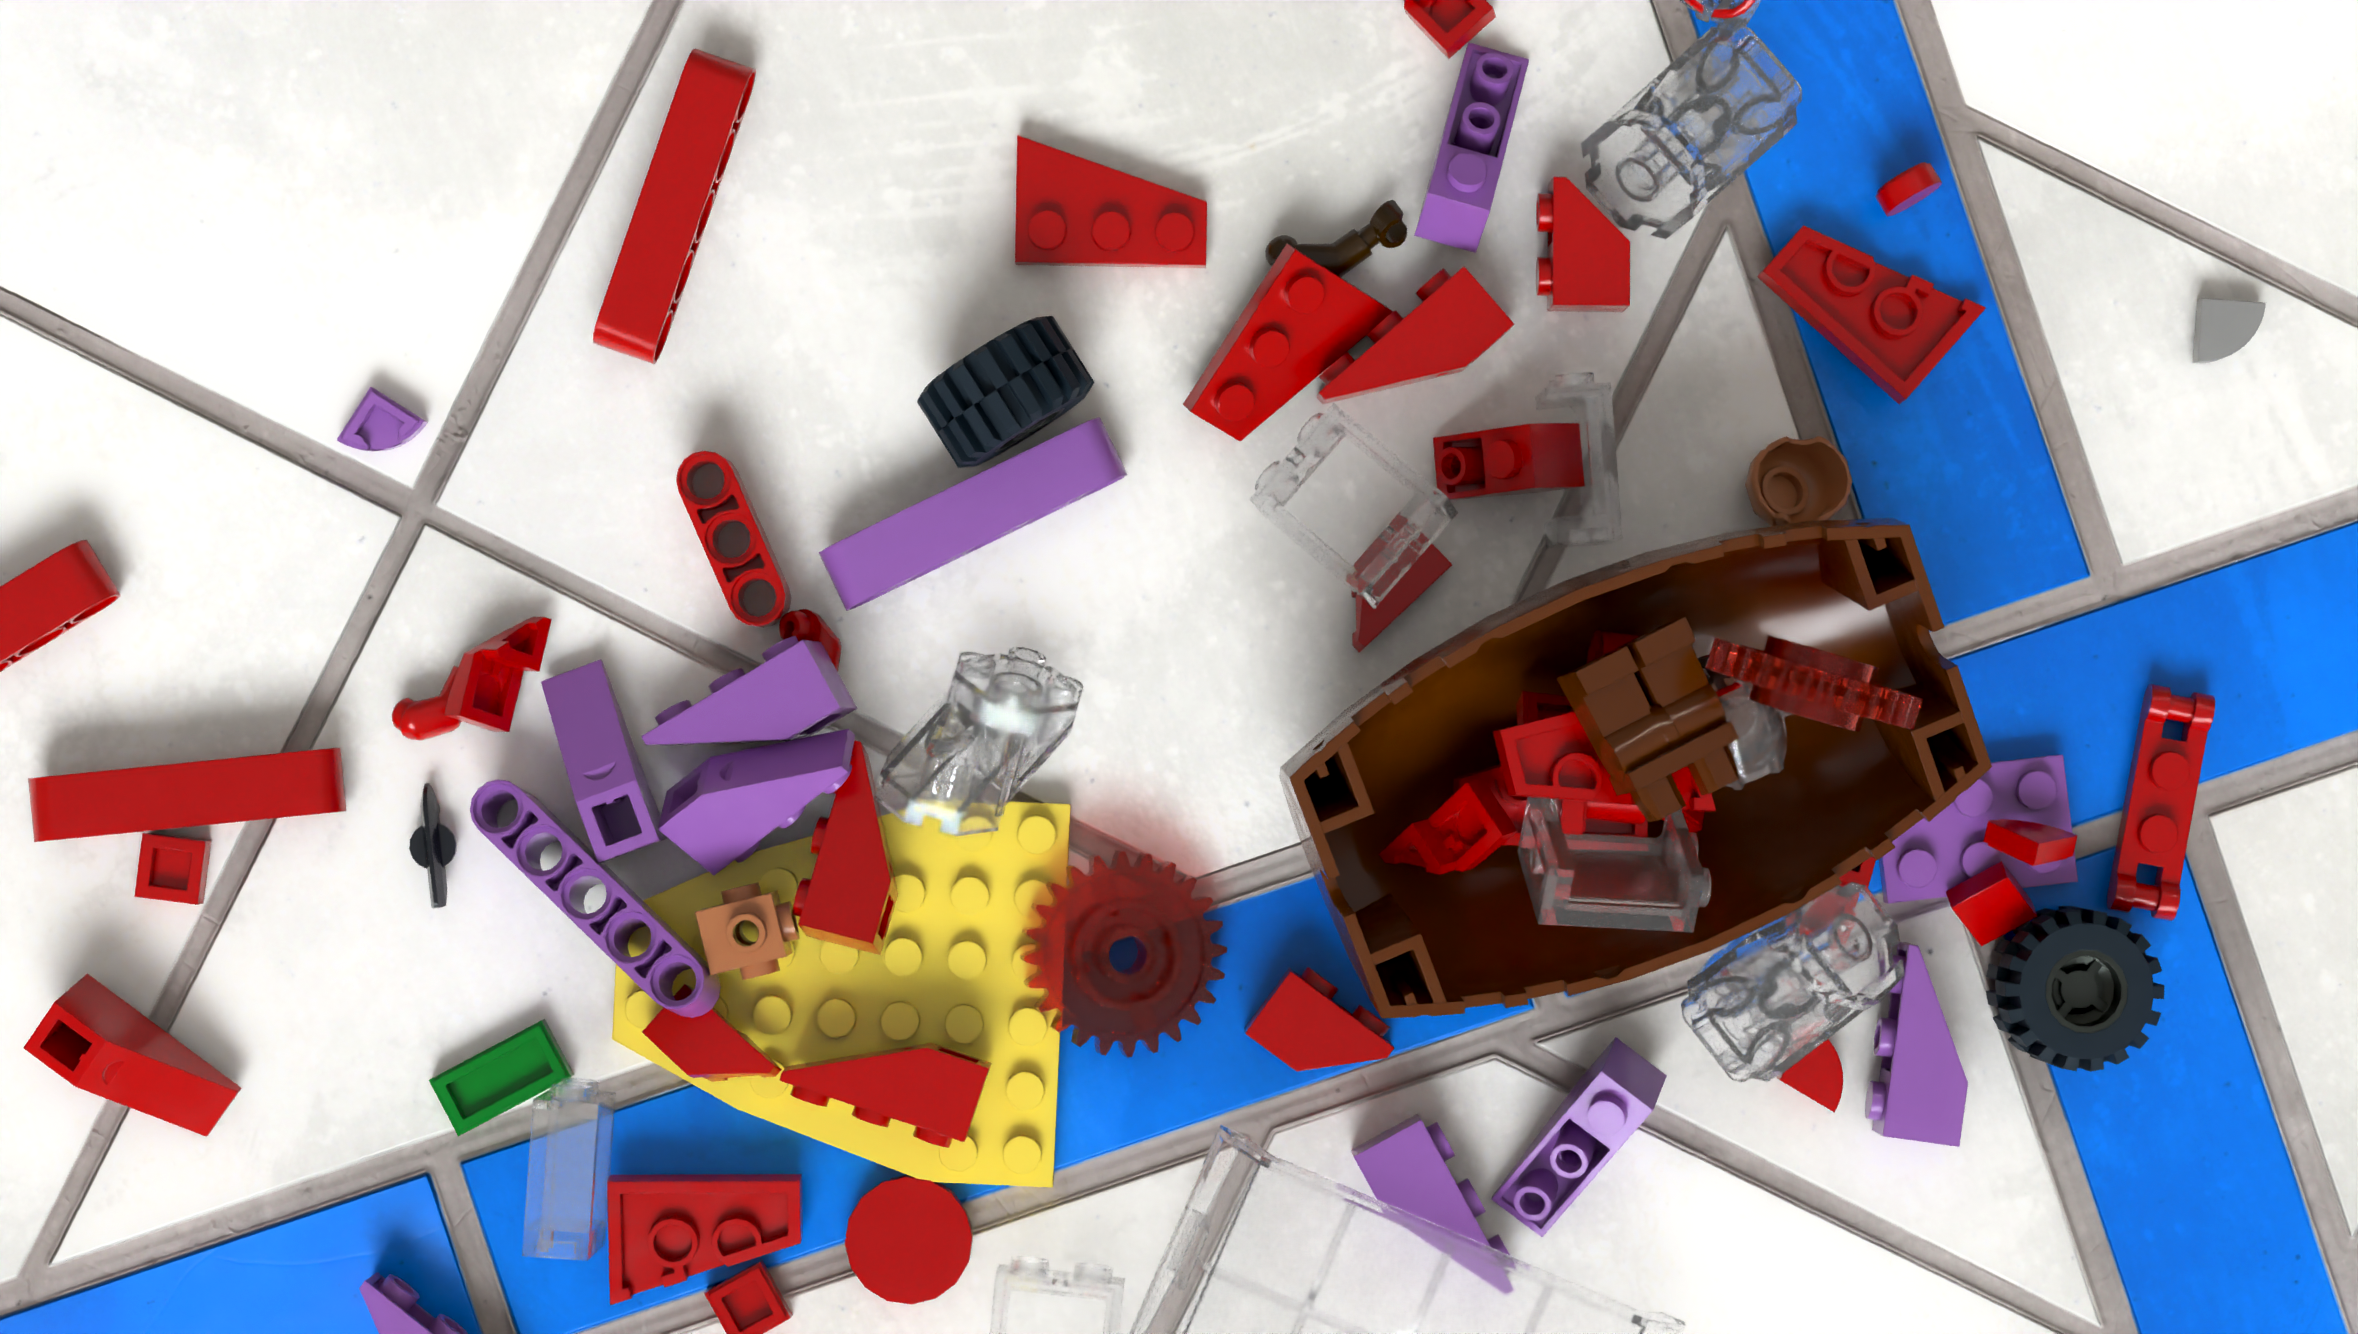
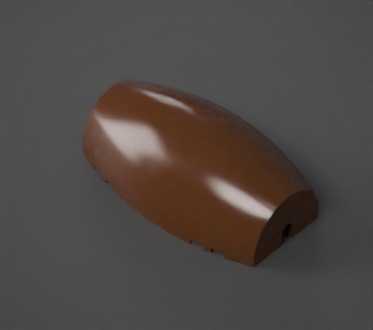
M1895 518L1806 521L1728 532L1645 552L1565 580L1487 616L1414 659L1344 710L1282 765L1279 778L1306 858L1348 957L1370 1001L1381 1018L1464 1014L1465 1008L1501 1003L1505 1008L1528 1005V999L1564 991L1568 996L1631 980L1709 952L1788 915L1842 884L1839 877L1870 857L1876 860L1883 857L1895 848V845L1892 843L1895 839L1923 818L1930 822L1953 803L1958 795L1968 790L1981 778L1992 765L1958 665L1944 658L1938 652L1931 638L1929 630L1935 632L1945 627L1910 525ZM1686 617L1696 639V642L1692 643V647L1697 658L1725 651L1738 653L1748 658L1739 660L1730 657L1723 658L1724 656L1707 659L1710 662L1734 661L1747 664L1746 662L1753 661L1756 663L1758 673L1751 682L1742 678L1743 676L1723 678L1727 686L1736 682L1742 685V687L1719 697L1727 722H1732L1739 737L1738 740L1729 744L1728 747L1733 755L1740 778L1712 792L1716 811H1705L1701 831L1683 836L1660 819L1648 822L1647 848L1501 845L1475 868L1464 872L1454 870L1441 875L1426 872L1425 867L1403 862L1398 864L1385 863L1379 854L1412 823L1428 819L1453 795L1454 778L1501 764L1493 731L1517 725L1516 703L1522 691L1566 696L1557 678L1587 663L1590 642L1597 630L1643 635L1665 623ZM1713 664L1719 673L1748 672V667L1740 665ZM1703 669V671H1704V673H1705V675H1706V678H1707V680H1708V679L1711 678V677L1709 676V674L1707 673V671H1706L1705 669ZM1713 683L1711 686L1714 689V691H1717L1718 689L1716 685Z

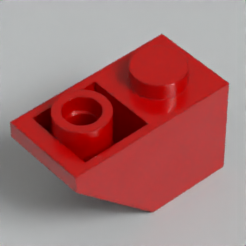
M1553 177L1548 184V193H1538L1536 201L1537 232H1548L1547 257H1537L1536 261L1537 296H1547V311H1625L1630 306V241L1567 177Z
M1579 423L1523 424L1433 438L1438 501L1539 493L1585 487Z
M1307 967L1301 976L1291 968H1288L1244 1028L1246 1035L1297 1072L1384 1059L1394 1049L1392 1043L1383 1037L1390 1028L1386 1023L1360 1004L1353 1014L1332 999L1339 989L1310 967Z

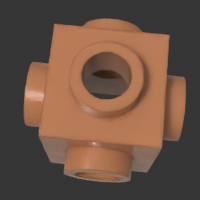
M759 882L721 891L724 904L695 912L710 975L740 968L742 980L780 971L778 959L792 954L790 941L799 939L796 916L793 915L791 902L780 903L778 891L761 894ZM745 920L751 921L757 926L759 931L757 941H750L744 936L742 927Z

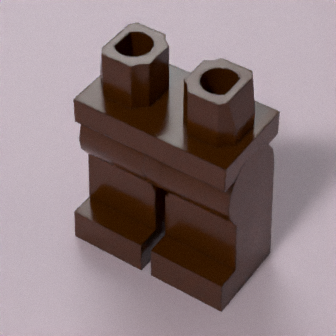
M1686 617L1665 623L1557 678L1598 758L1610 774L1609 780L1616 795L1630 793L1635 804L1648 822L1658 821L1686 806L1671 775L1688 766L1701 795L1719 790L1740 778L1733 755L1728 747L1729 744L1738 740L1739 737L1732 722H1727L1722 703L1709 684L1692 647V643L1696 642V639Z

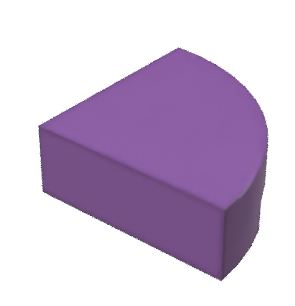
M370 387L337 438V441L363 451L391 450L415 438L428 422L377 389Z

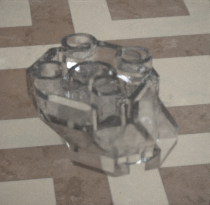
M1734 25L1728 30L1711 27L1581 143L1583 158L1589 153L1591 158V168L1585 173L1586 189L1620 227L1633 231L1637 230L1641 225L1654 227L1657 229L1651 234L1652 236L1667 239L1697 215L1712 199L1797 124L1796 107L1802 101L1801 86L1749 27Z
M1013 647L1009 649L1008 655L1001 653L989 655L977 652L960 653L950 687L888 754L879 775L874 799L905 823L921 827L924 815L942 820L939 832L962 836L998 831L1007 803L1070 735L1078 713L1084 685L1074 678L1064 676L1054 667L1045 665L1046 657L1042 653L1025 647Z
M1851 882L1844 887L1838 885L1788 915L1737 938L1731 944L1713 954L1687 981L1689 996L1681 1003L1682 1017L1729 1078L1739 1082H1746L1751 1078L1768 1082L1784 1073L1862 1012L1881 1002L1904 977L1903 959L1894 963L1892 947L1900 943L1898 925L1867 886Z

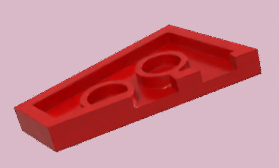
M1574 711L1493 731L1508 795L1637 806L1630 793L1616 795L1609 780L1611 776L1598 758ZM1688 766L1671 774L1686 804L1682 810L1716 811L1712 793L1701 795Z

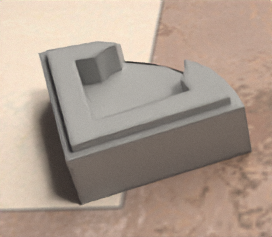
M2209 298L2197 300L2193 363L2213 362L2230 356L2244 347L2258 330L2264 316L2266 303Z

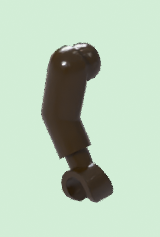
M1394 200L1387 201L1374 213L1370 224L1358 232L1355 229L1351 230L1333 244H1297L1296 240L1290 236H1278L1267 245L1265 250L1266 260L1272 267L1286 244H1289L1342 277L1373 254L1371 249L1379 243L1386 248H1395L1405 241L1407 227L1402 221L1403 211Z

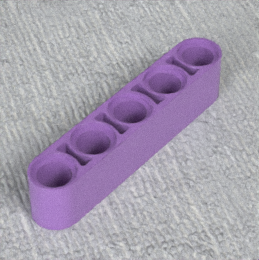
M1097 417L825 548L819 552V555L846 611L1095 493L1128 474L1101 418Z
M498 779L487 782L476 791L471 801L470 813L477 829L657 1004L680 1016L691 1018L702 1016L714 1007L719 999L721 986L718 975H710L708 963L604 862L598 863L595 854L543 803L527 791L505 780ZM516 799L518 803L516 818L508 826L499 828L497 823L499 809L507 801ZM560 841L562 846L561 859L553 868L543 871L540 864L541 853L550 843ZM603 883L607 892L604 904L596 912L587 914L584 908L585 895L590 888ZM648 926L651 932L649 947L641 955L631 957L628 950L630 936L638 928ZM693 969L696 976L695 989L687 998L676 1001L672 992L673 981L682 971Z

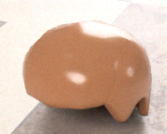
M1786 436L1769 444L1766 449L1761 450L1749 466L1745 486L1754 513L1770 526L1831 519L1847 504L1853 481L1847 459L1829 440L1821 436L1805 440L1790 439Z

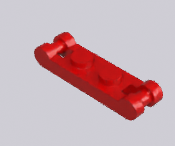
M2149 684L2145 691L2107 893V908L2110 910L2128 913L2132 907L2151 911L2153 918L2169 921L2174 920L2177 914L2181 894L2180 880L2206 739L2215 712V697L2213 695L2193 692L2189 698L2173 695L2169 687ZM2166 719L2184 722L2181 741L2162 738ZM2138 863L2157 867L2154 885L2136 881Z

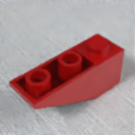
M1465 266L1452 277L1443 268L1415 293L1422 301L1418 307L1404 319L1396 310L1393 311L1367 334L1374 343L1373 346L1356 360L1346 352L1319 376L1326 386L1318 392L1317 399L1322 404H1327L1462 372L1504 336L1515 324Z
M854 740L850 761L852 764L851 773L842 786L833 792L836 795L829 818L821 816L816 824L812 838L811 853L818 855L812 878H802L794 900L793 915L800 917L798 925L808 937L881 955L898 891L869 756L862 743Z
M89 974L81 978L53 1003L23 1047L77 1088L206 1137L211 1133L242 1089Z
M926 1043L791 1065L782 1071L779 1081L793 1085L790 1095L797 1099L827 1107L829 1099L833 1098L854 1105L852 1116L882 1127H888L891 1118L916 1126L913 1133L914 1137L934 1145L949 1148L952 1139L965 1142L992 1063L934 1043Z

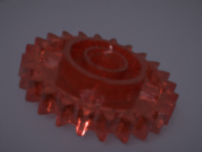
M1771 635L1767 636L1764 650L1714 638L1706 668L1752 683L1753 686L1749 700L1857 732L1861 730L1864 717L1912 730L1914 729L1923 700L1922 698L1875 684L1879 667Z
M1115 850L1112 864L1107 868L1101 857L1093 854L1089 856V872L1086 875L1075 866L1069 865L1066 867L1069 880L1067 887L1064 888L1052 882L1046 884L1053 898L1049 906L1037 903L1032 904V910L1042 919V922L1038 927H1026L1022 930L1024 935L1036 941V947L1033 950L1020 954V960L1037 966V972L1024 980V985L1029 988L1044 989V994L1038 999L1034 1007L1040 1012L1056 1008L1057 1013L1050 1027L1057 1032L1073 1024L1074 1030L1071 1041L1073 1044L1081 1047L1091 1036H1094L1096 1052L1106 1056L1113 1042L1117 1041L1121 1054L1125 1057H1132L1136 1042L1141 1040L1148 1051L1156 1053L1158 1052V1035L1160 1033H1164L1170 1039L1179 1042L1182 1040L1178 1027L1180 1020L1184 1019L1199 1025L1201 1019L1194 1009L1195 1004L1198 1001L1215 1003L1216 998L1205 987L1208 980L1224 979L1225 974L1211 966V960L1213 957L1226 953L1227 947L1211 942L1210 935L1218 931L1223 926V922L1216 919H1204L1203 913L1209 908L1213 900L1208 896L1191 898V892L1197 881L1194 877L1186 876L1176 883L1173 881L1176 869L1175 863L1165 861L1154 872L1151 854L1141 852L1135 864L1130 866L1126 852ZM1131 936L1137 944V959L1130 968L1116 971L1110 963V948L1118 938Z

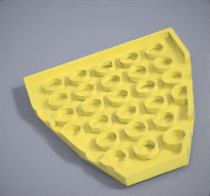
M943 798L883 815L882 821L898 896L881 955L808 937L798 925L799 939L790 941L793 953L778 959L780 971L742 980L740 968L717 974L721 989L719 999L714 1008L736 1030L746 1034L782 1069L776 1077L764 1078L758 1075L728 1078L727 1081L711 1082L703 1077L693 1078L688 1076L642 1033L663 1007L645 993L617 964L615 968L612 1039L738 1110L914 1178L943 1183L1053 1188L1071 804ZM813 836L753 852L743 862L732 861L714 876L710 872H706L643 901L707 962L695 912L724 904L721 891L759 882L761 894L778 891L780 903L790 901L793 906L802 878L811 879L818 855L811 853ZM796 916L797 924L799 923V916ZM745 920L742 927L744 936L750 941H757L759 936L757 926L753 922ZM648 926L638 928L630 936L628 950L631 957L641 955L649 947L651 932ZM693 969L684 970L677 975L672 986L673 996L684 984L695 989L696 976ZM926 1043H934L992 1063L965 1142L952 1139L949 1148L934 1145L914 1137L913 1133L916 1126L891 1118L888 1127L878 1126L852 1116L854 1105L833 1098L829 1099L827 1107L797 1099L790 1095L793 1085L779 1081L782 1071L791 1065Z

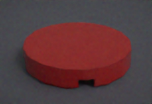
M903 1175L882 1181L861 1197L848 1219L845 1247L850 1267L866 1289L886 1301L912 1305L936 1299L957 1283L970 1260L973 1231L967 1211L951 1189L939 1182Z

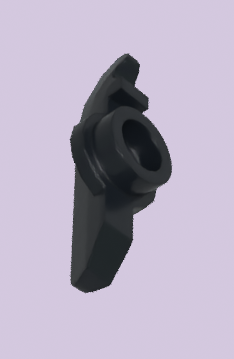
M426 783L424 784L420 806L422 826L414 831L410 839L409 850L415 862L427 869L431 907L440 908L446 906L447 900L445 866L453 860L457 852V841L454 833L447 826L440 823V805L437 802L432 786Z

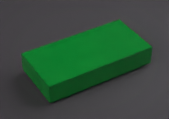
M543 1019L433 1077L429 1082L457 1135L460 1136L572 1077L574 1073L546 1020Z

